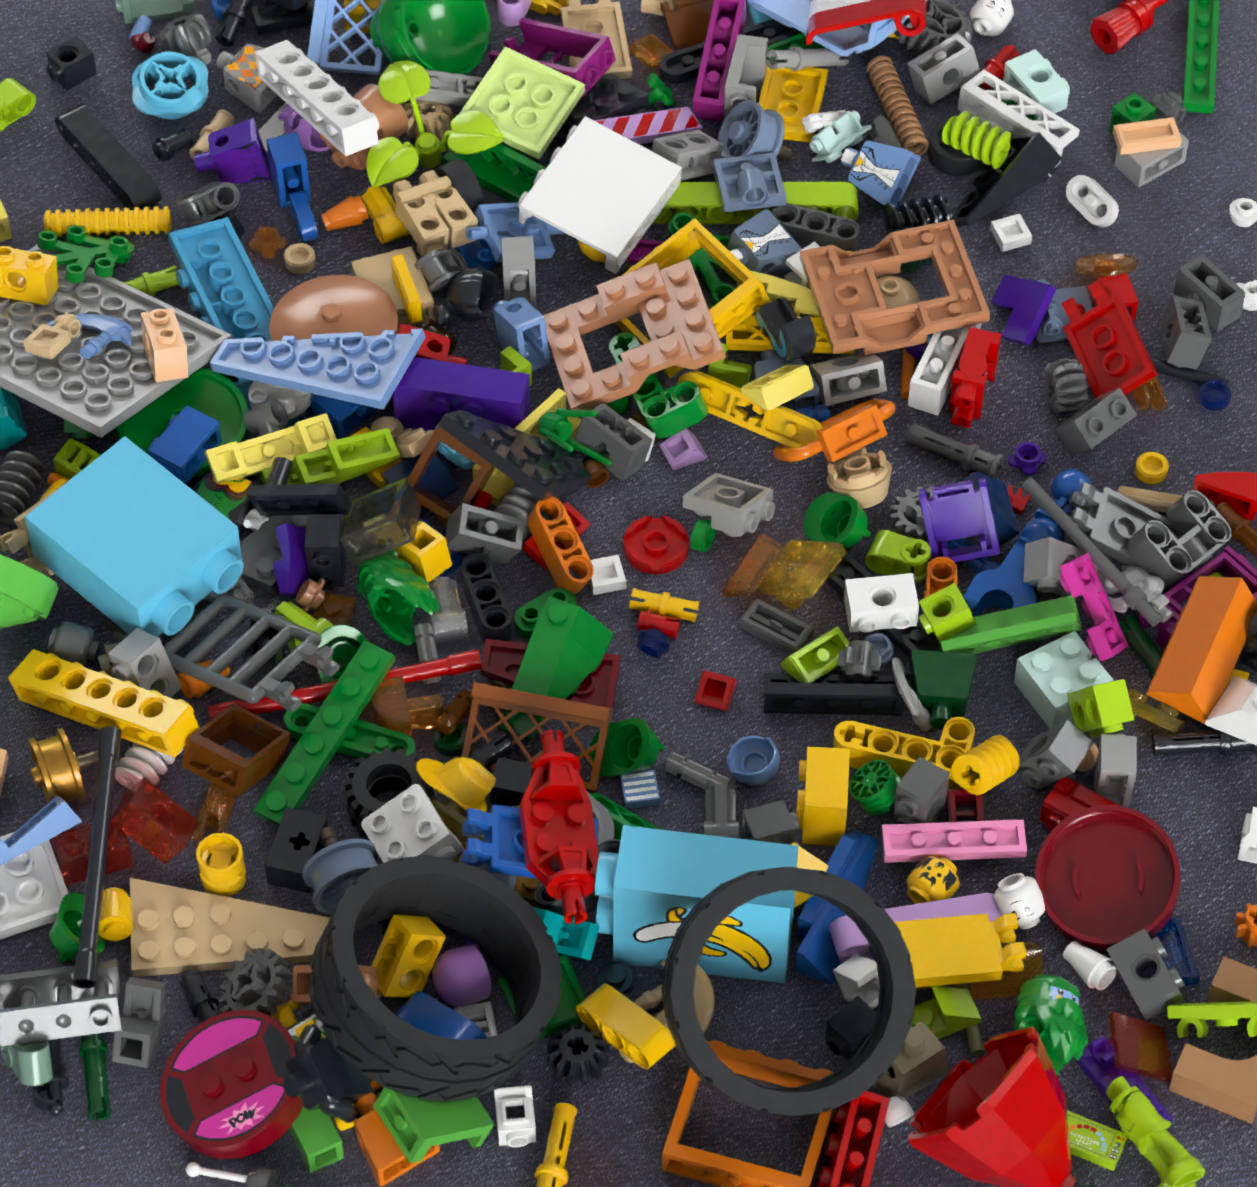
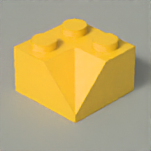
M807 747V759L799 760L798 781L805 782V790H798L796 810L799 830H802V844L837 846L842 835L845 834L850 749Z

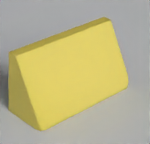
M785 365L742 386L740 389L742 394L765 410H771L812 390L814 385L808 366Z

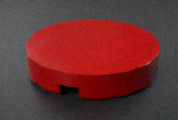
M652 515L644 516L632 522L626 529L623 551L627 561L637 570L654 575L665 574L679 568L687 559L689 537L681 523L671 517L661 515V518H652Z

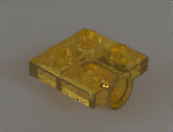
M791 539L783 547V550L774 562L767 567L763 576L756 583V586L761 594L775 595L778 601L785 607L797 610L807 598L814 596L846 555V551L841 543Z

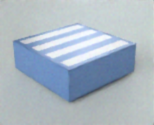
M655 769L620 775L625 809L660 805Z

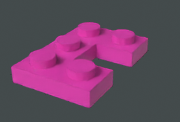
M1089 552L1060 566L1062 586L1067 592H1071L1073 598L1080 595L1083 596V610L1086 616L1094 621L1095 625L1087 630L1089 634L1087 636V643L1091 652L1094 655H1098L1101 662L1127 648L1129 645Z

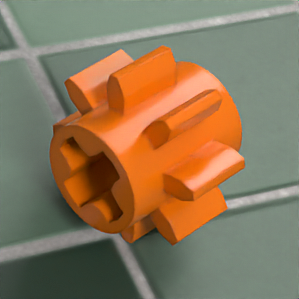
M1247 903L1244 913L1237 912L1234 924L1238 926L1235 934L1236 938L1242 937L1243 941L1250 948L1257 946V905L1252 906L1250 903Z

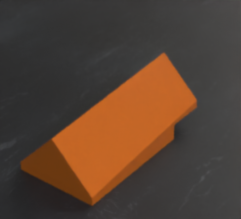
M1198 577L1188 602L1178 617L1146 693L1204 724L1225 690L1248 637L1250 624L1257 611V601L1242 578Z

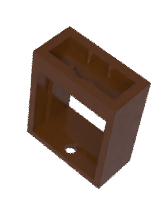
M437 425L401 492L408 496V501L419 508H428L436 513L435 517L439 521L447 525L448 517L456 508L418 485L441 442L481 466L460 505L465 503L474 506L480 491L484 489L495 467Z
M232 704L187 737L181 766L241 796L285 761L291 733ZM232 739L257 752V754L248 760L221 745L227 740Z

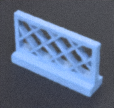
M315 0L307 57L311 61H315L322 71L381 76L383 53L378 47L376 50L373 46L375 43L372 38L368 40L360 30L371 21L377 11L376 9L372 12L364 2L365 0H354L344 9L337 3V0ZM361 4L369 15L355 24L347 14ZM337 8L339 13L335 15V9ZM344 17L352 28L338 37L333 31V24ZM357 32L365 44L351 53L343 42ZM332 36L335 39L333 43H331ZM339 45L348 55L340 63L328 62L329 53ZM370 48L376 55L375 65H361L356 58Z

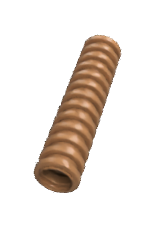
M878 56L868 63L866 71L903 149H907L918 156L924 154L929 147L928 140L892 60L887 56Z

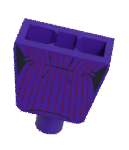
M254 118L210 133L208 136L209 151L194 155L198 173L215 169L220 182L237 184L271 180L268 154Z

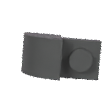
M135 977L128 979L125 989L124 1014L121 1018L122 1030L114 1032L113 1062L144 1068L149 1067L157 1053L164 1031L167 1009L164 1008L166 983Z

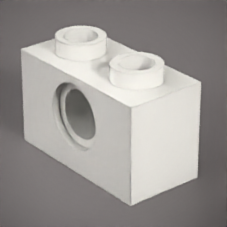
M913 573L845 580L844 603L850 632H872L879 629H905L917 626L919 603Z

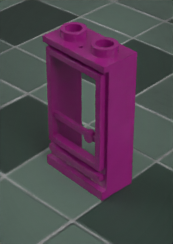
M521 18L519 21L525 41L519 47L514 38L507 37L504 41V47L584 83L585 92L581 97L586 95L616 61L609 36ZM491 51L489 53L492 65L501 52ZM548 51L555 53L554 58L549 63L539 61ZM563 55L582 58L575 68L555 64L563 60Z
M1227 546L1222 553L1163 594L1169 599V603L1165 607L1171 610L1174 615L1166 622H1159L1156 625L1159 628L1157 642L1162 648H1166L1178 617L1184 609L1180 604L1190 597L1199 576L1209 577L1211 574L1218 572L1221 575L1224 573L1228 577L1242 578L1257 601V570L1249 564L1243 555L1237 554L1231 547ZM1139 614L1138 620L1143 628L1146 629L1151 624Z

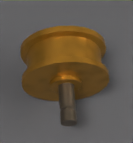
M63 728L57 729L56 736L36 741L34 737L28 739L35 767L30 768L36 787L42 786L47 802L49 803L57 795L65 802L77 798L81 803L87 801L81 779V769L99 764L98 751L94 750L76 756Z

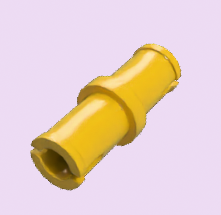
M633 588L631 597L643 599L645 602L630 600V610L635 609L647 612L648 609H652L651 613L674 618L678 617L693 623L696 622L697 613L684 611V608L698 611L700 601L672 597L669 592H663L662 595Z

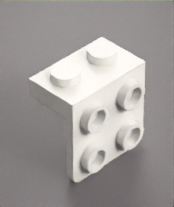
M418 784L410 786L363 819L361 824L368 838L375 845L376 851L383 863L394 859L399 860L403 857L433 856L454 860L458 854L465 850L458 838L446 827L427 794Z

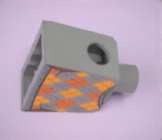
M247 44L236 55L223 51L218 56L216 65L223 70L225 89L254 111L261 113L277 96L259 78L255 52L264 48Z

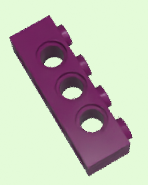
M714 0L693 97V112L697 119L724 122L725 84L738 34H743L746 20V0Z

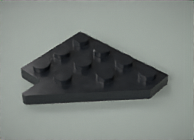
M464 410L444 414L438 425L541 501L584 487L592 476L583 469V464L576 459L579 453L576 450L568 452L548 439L487 420Z

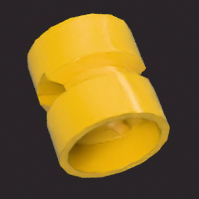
M214 833L205 837L199 843L196 850L203 889L209 894L232 897L238 894L244 888L247 881L243 850L239 840L226 833Z

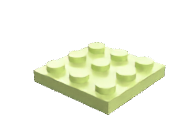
M504 47L459 114L466 111H480L486 114L503 133L505 139L503 143L540 159L585 92V84Z

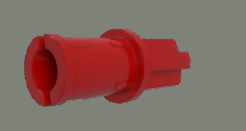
M1006 45L993 59H988L985 62V67L982 70H986L1001 80L1004 78L1005 62L1019 57V52L1014 45ZM983 82L978 87H982V90H989L991 86Z

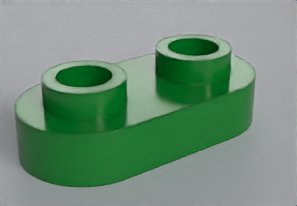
M554 588L517 609L514 615L516 632L520 636L530 639L548 596L576 605L574 594L563 588ZM535 616L533 619H528L527 617Z

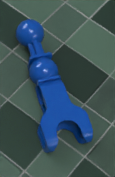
M1069 469L1061 471L1054 478L1050 487L1054 502L1067 515L1075 509V507L1069 505L1071 494L1074 491L1079 493L1083 482L1091 485L1089 477L1079 470ZM1038 508L1034 519H1031L1024 526L1018 541L1014 544L1001 566L996 569L982 571L972 580L963 598L973 617L979 616L985 608L992 606L1007 610L1036 603L1035 586L1023 582L1025 544L1047 537L1063 542L1066 534L1043 509Z

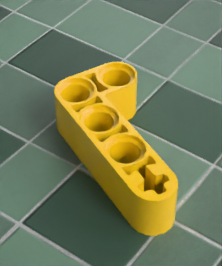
M954 717L946 722L940 741L856 721H843L834 729L833 748L850 749L849 767L859 769L870 761L880 759L886 761L901 779L916 762L913 758L918 759L922 757L950 773L948 789H957L960 786L951 777V768H947V766L951 767L956 758L973 748L975 728L968 719Z

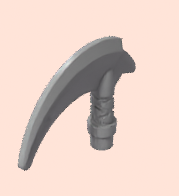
M895 657L892 659V670L898 691L910 710L914 723L919 726L921 731H928L932 728L930 714L922 706L914 690L909 687L905 675L908 674L905 665Z

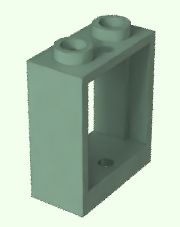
M115 0L117 13L123 12L125 24L136 23L141 15L147 16L151 21L196 14L194 0Z

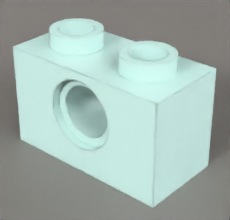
M1036 49L1005 62L1003 82L1054 114L1067 109L1070 93L1068 82L1057 74L1052 68L1051 63L1044 59ZM1034 116V120H1042L1039 116Z

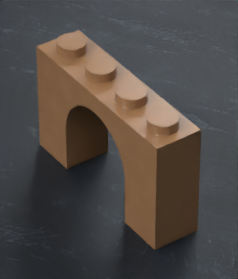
M1223 957L1211 984L1207 1003L1257 1001V969ZM1186 1043L1174 1069L1169 1091L1253 1124L1257 1114V1055L1244 1060H1230Z

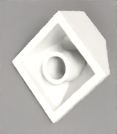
M1234 676L1207 717L1205 725L1257 746V684Z

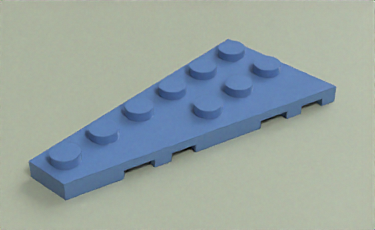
M423 328L411 329L410 334H395L394 330H384L381 335L364 336L361 332L312 334L311 339L296 340L295 335L283 336L282 341H264L262 337L224 339L212 358L210 365L213 372L384 410L426 336Z

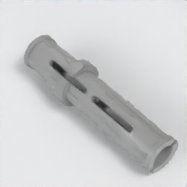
M791 47L789 50H770L767 53V57H776V59H766L767 66L771 70L789 68L793 71H800L804 67L846 66L849 61L848 59L839 58L847 56H841L828 48L802 49L801 47Z

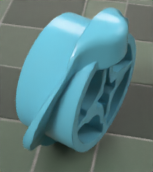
M162 52L150 57L137 66L132 76V101L134 106L142 113L155 115L163 119H179L199 109L207 100V67L201 60L177 52ZM188 80L193 84V87L189 90L186 89V82ZM153 81L155 88L150 91L147 85Z

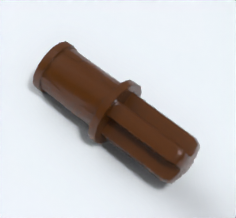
M1226 501L1221 502L1216 507V510L1231 528L1232 534L1230 539L1233 541L1238 540L1257 558V532L1250 526L1251 521L1242 518Z

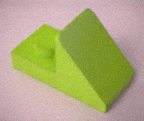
M931 986L933 999L914 1006L913 1019L910 1025L913 1027L923 1022L935 1037L940 1039L982 1022V1019L968 989Z

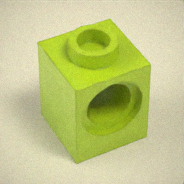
M955 583L918 601L923 611V614L918 616L927 635L933 632L939 643L976 625L971 611ZM945 612H950L948 615L944 617H939L941 614Z

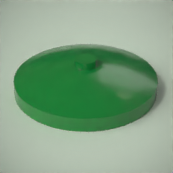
M199 368L189 375L188 378L179 382L117 426L119 439H122L124 436L148 454L151 442L163 434L168 428L172 417L179 415L187 405L220 422L222 442L219 446L235 441L241 443L246 441L249 432L244 421V415L248 411L247 403L242 392L231 380L212 370ZM208 460L205 461L193 477L206 475L211 471Z

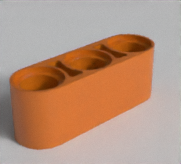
M556 497L543 501L539 499L527 518L529 530L557 587L571 591L574 595L578 594L593 576L594 568L562 502ZM540 512L548 514L551 520L543 518ZM555 541L562 543L566 550L557 547ZM569 571L576 572L580 579L572 577Z

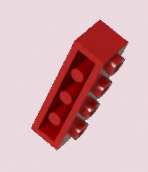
M865 1091L858 1098L836 1107L833 1122L837 1123L838 1127L836 1134L832 1133L829 1137L825 1155L830 1156L828 1167L823 1166L820 1172L817 1187H869L890 1101L889 1098Z

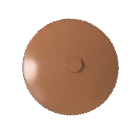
M349 275L322 276L296 286L285 294L275 306L269 324L271 341H282L283 336L295 335L296 340L311 339L312 334L361 332L364 336L381 335L384 330H394L395 334H399L398 314L391 297L375 283Z

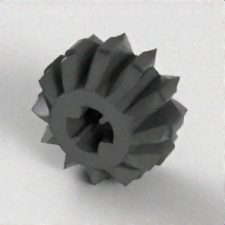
M199 14L184 15L181 18L174 19V21L167 23L159 31L164 51L177 52L186 56L205 49L206 45L212 41L210 27L203 15Z
M1068 358L1058 359L1046 364L1045 372L1042 375L1044 379L1042 386L1045 390L1044 397L1047 398L1048 406L1052 408L1054 413L1062 414L1082 409L1088 399V385L1086 384V375L1083 373L1082 365L1076 359Z

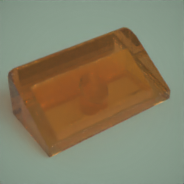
M765 533L760 534L723 589L722 595L725 597H735L753 594L778 557L783 546Z

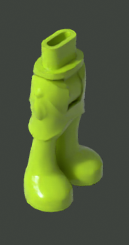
M1123 1076L1113 1080L1106 1090V1094L1112 1101L1110 1109L1113 1113H1117L1116 1120L1122 1132L1136 1145L1140 1154L1145 1156L1156 1169L1161 1179V1183L1157 1187H1196L1195 1182L1204 1176L1205 1169L1199 1160L1192 1156L1167 1131L1172 1123L1163 1119L1149 1099L1136 1086L1130 1087Z

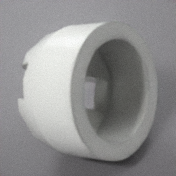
M900 1096L889 1098L890 1101L885 1118L889 1128L900 1124L914 1115L913 1109L905 1098Z

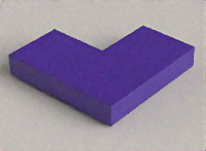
M1004 274L991 301L996 307L1012 310L1001 337L1010 342L1031 346L1056 292V288L1050 284Z

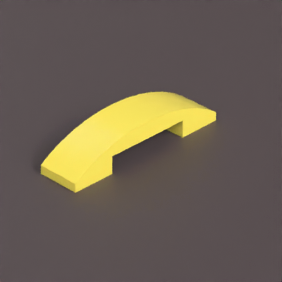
M325 413L299 421L294 426L241 443H237V441L206 450L204 453L216 483L261 473V470L271 468L276 457L287 458L293 463L294 456L325 449L327 442L337 440L328 415Z

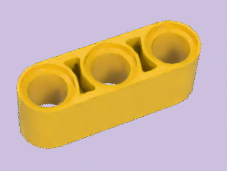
M603 983L576 1006L577 1015L583 1023L586 1022L590 1030L595 1031L599 1029L602 1039L606 1040V1042L643 1069L648 1070L676 1046L669 1029L608 984Z

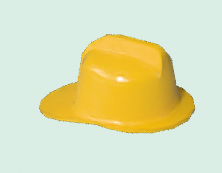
M457 757L445 764L428 758L420 759L416 763V770L419 776L436 791L452 799L466 811L468 808L478 809L483 812L487 811L485 798L494 787L496 778L479 762L471 758Z

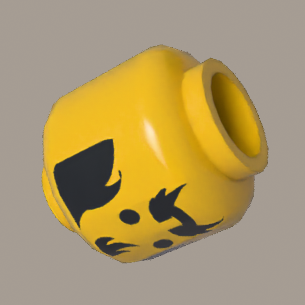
M933 856L925 857L909 874L906 880L909 898L915 904L950 899L960 886L959 878L956 875V866L945 857L940 859Z

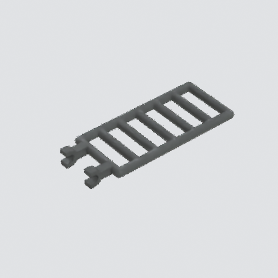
M213 590L203 598L212 603L163 646L174 669L251 704L257 703L264 696L268 697L292 713L302 705V702L291 694L295 690L293 683L288 681L281 683L280 681L301 661L316 666L318 670L329 677H332L340 669L339 664L329 658L333 654L332 648L324 645L318 647L322 641L318 633L225 593L217 594ZM225 608L234 612L184 658L176 655L184 645ZM247 618L256 621L253 626L208 667L205 668L198 665L204 657ZM119 627L113 633V640L117 643L121 642L128 634ZM272 628L279 631L232 676L227 678L220 675L267 630ZM162 632L158 638H161L165 633ZM292 638L302 641L252 689L243 685Z

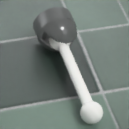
M191 1162L186 1167V1172L191 1177H196L200 1174L246 1183L247 1187H275L277 1175L276 1170L273 1168L256 1167L247 1176L200 1167L197 1162Z

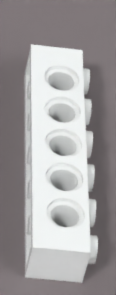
M285 40L255 52L259 78L345 156L379 143L377 135L379 122L376 115L364 108L358 99L355 100L328 73L323 72L315 61H311L304 55L300 48L297 49L292 43Z

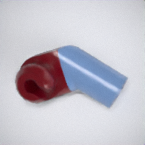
M144 15L138 17L129 34V39L139 51L149 52L154 48L156 39L154 35L150 38L148 31L152 21Z

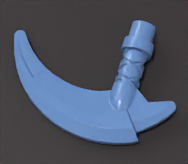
M101 314L75 315L81 322L82 327L101 332L95 338L88 340L80 349V354L83 358L89 359L92 356H96L111 341H122L127 346L132 344L131 331L133 327L127 322ZM55 320L50 321L47 325L53 326Z

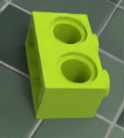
M1125 679L1093 685L1067 693L1074 726L1082 733L1089 732L1090 738L1124 730L1122 723L1135 720Z

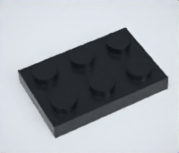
M611 73L605 74L584 97L579 99L560 130L568 134L574 125L578 126L585 116L593 121L628 116L650 105L649 94Z

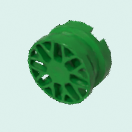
M880 759L873 760L864 764L855 772L849 784V791L868 814L873 816L883 815L891 811L889 806L895 802L896 788L901 778L886 761Z

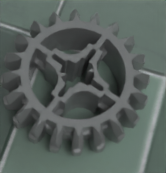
M927 0L924 30L916 36H905L898 30L894 34L900 37L899 42L901 44L907 45V50H913L919 56L957 33L970 44L973 29L970 26L971 21L965 18L966 13L958 10V5H952L948 0ZM906 15L904 26L913 28L910 16Z

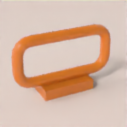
M873 399L857 404L821 422L820 424L823 428L816 431L818 439L794 449L779 443L773 450V456L780 461L796 462L824 451L827 461L834 462L888 435L883 421L895 413L896 405L892 401Z

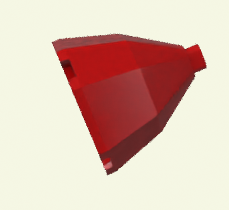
M1033 1027L992 1037L984 1043V1048L988 1053L974 1064H970L963 1059L955 1065L911 1118L910 1124L916 1130V1133L914 1131L908 1135L907 1141L915 1149L971 1180L1002 1187L1079 1186V1182L1070 1174L1072 1172L1066 1096L1040 1035Z

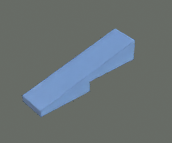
M57 795L8 839L3 841L0 838V866L81 823L82 820Z

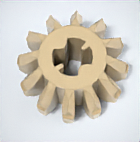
M416 99L425 132L432 133L441 141L444 133L451 130L453 112L449 104ZM410 102L404 104V110L408 118L406 134L408 139L415 138L417 140L420 133Z

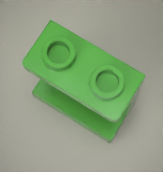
M384 1087L373 1105L409 1163L422 1161L429 1148L435 1145L467 1139L473 1148L480 1147L495 1125L476 1096L466 1100L440 1102L418 1099V1095L409 1097Z

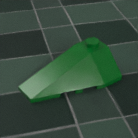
M548 596L534 627L512 689L567 699L570 694L573 695L580 688V683L601 665L613 638V632L580 606ZM504 709L503 714L506 716L512 711ZM519 712L508 720L518 736H521L535 726L527 713ZM534 715L539 723L547 718ZM504 723L498 727V730L511 734ZM536 730L526 737L525 740L531 741L539 731Z

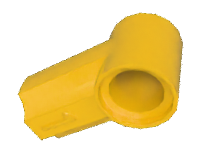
M372 186L368 187L367 191L361 195V199L373 220V227L380 243L386 244L411 235L409 230L403 226L401 220L396 216V203L386 187L379 186L375 189Z

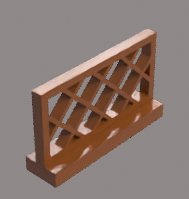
M474 682L471 694L473 700L462 757L471 755L472 745L484 737L487 743L492 741L488 734L504 723L515 739L512 741V745L518 744L528 759L526 763L532 764L536 758L543 755V750L532 757L522 740L536 730L542 734L545 732L542 726L552 719H558L562 721L568 730V733L564 735L563 742L572 736L582 751L577 757L579 760L586 757L593 768L590 782L583 781L585 789L597 791L609 725L612 722L614 709ZM480 705L493 707L501 720L485 730L478 720ZM501 709L511 710L512 712L505 716ZM519 712L527 713L535 725L521 736L517 735L508 721ZM534 715L547 718L539 723ZM567 721L579 723L580 725L572 729ZM587 725L600 727L598 742L586 750L575 733ZM477 726L481 733L474 737ZM596 749L595 759L593 760L589 753ZM496 764L491 766V771H494Z

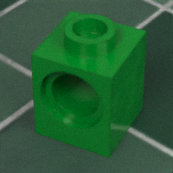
M1133 92L1113 106L1109 132L1113 135L1114 125L1155 120L1156 108Z

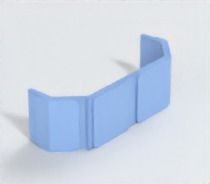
M810 0L747 1L756 10L787 27L796 28L806 36ZM905 16L901 20L903 25L905 21ZM891 18L872 22L871 26L863 24L815 35L813 41L841 56L848 57L855 51V54L875 47L895 32L897 28L894 19Z

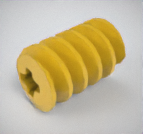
M1001 734L995 735L956 758L951 766V777L956 784L967 792L975 795L984 794L1012 777L1018 771L1020 757L1008 738Z

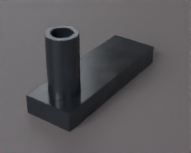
M284 457L274 458L266 484L251 485L247 495L261 516L348 515L352 506V502L339 484L286 485L293 464Z

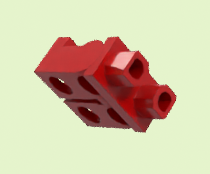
M970 327L959 361V370H954L949 404V413H952L951 424L970 428L973 418L981 419L986 380L994 382L997 374L1002 334Z

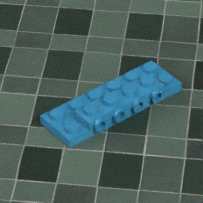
M226 217L170 232L168 241L180 263V270L176 271L178 284L182 289L188 288L190 292L188 294L190 308L193 312L199 311L201 315L200 320L231 334L232 339L262 337L264 341H271L269 324L274 307L229 218ZM236 377L239 383L249 380Z

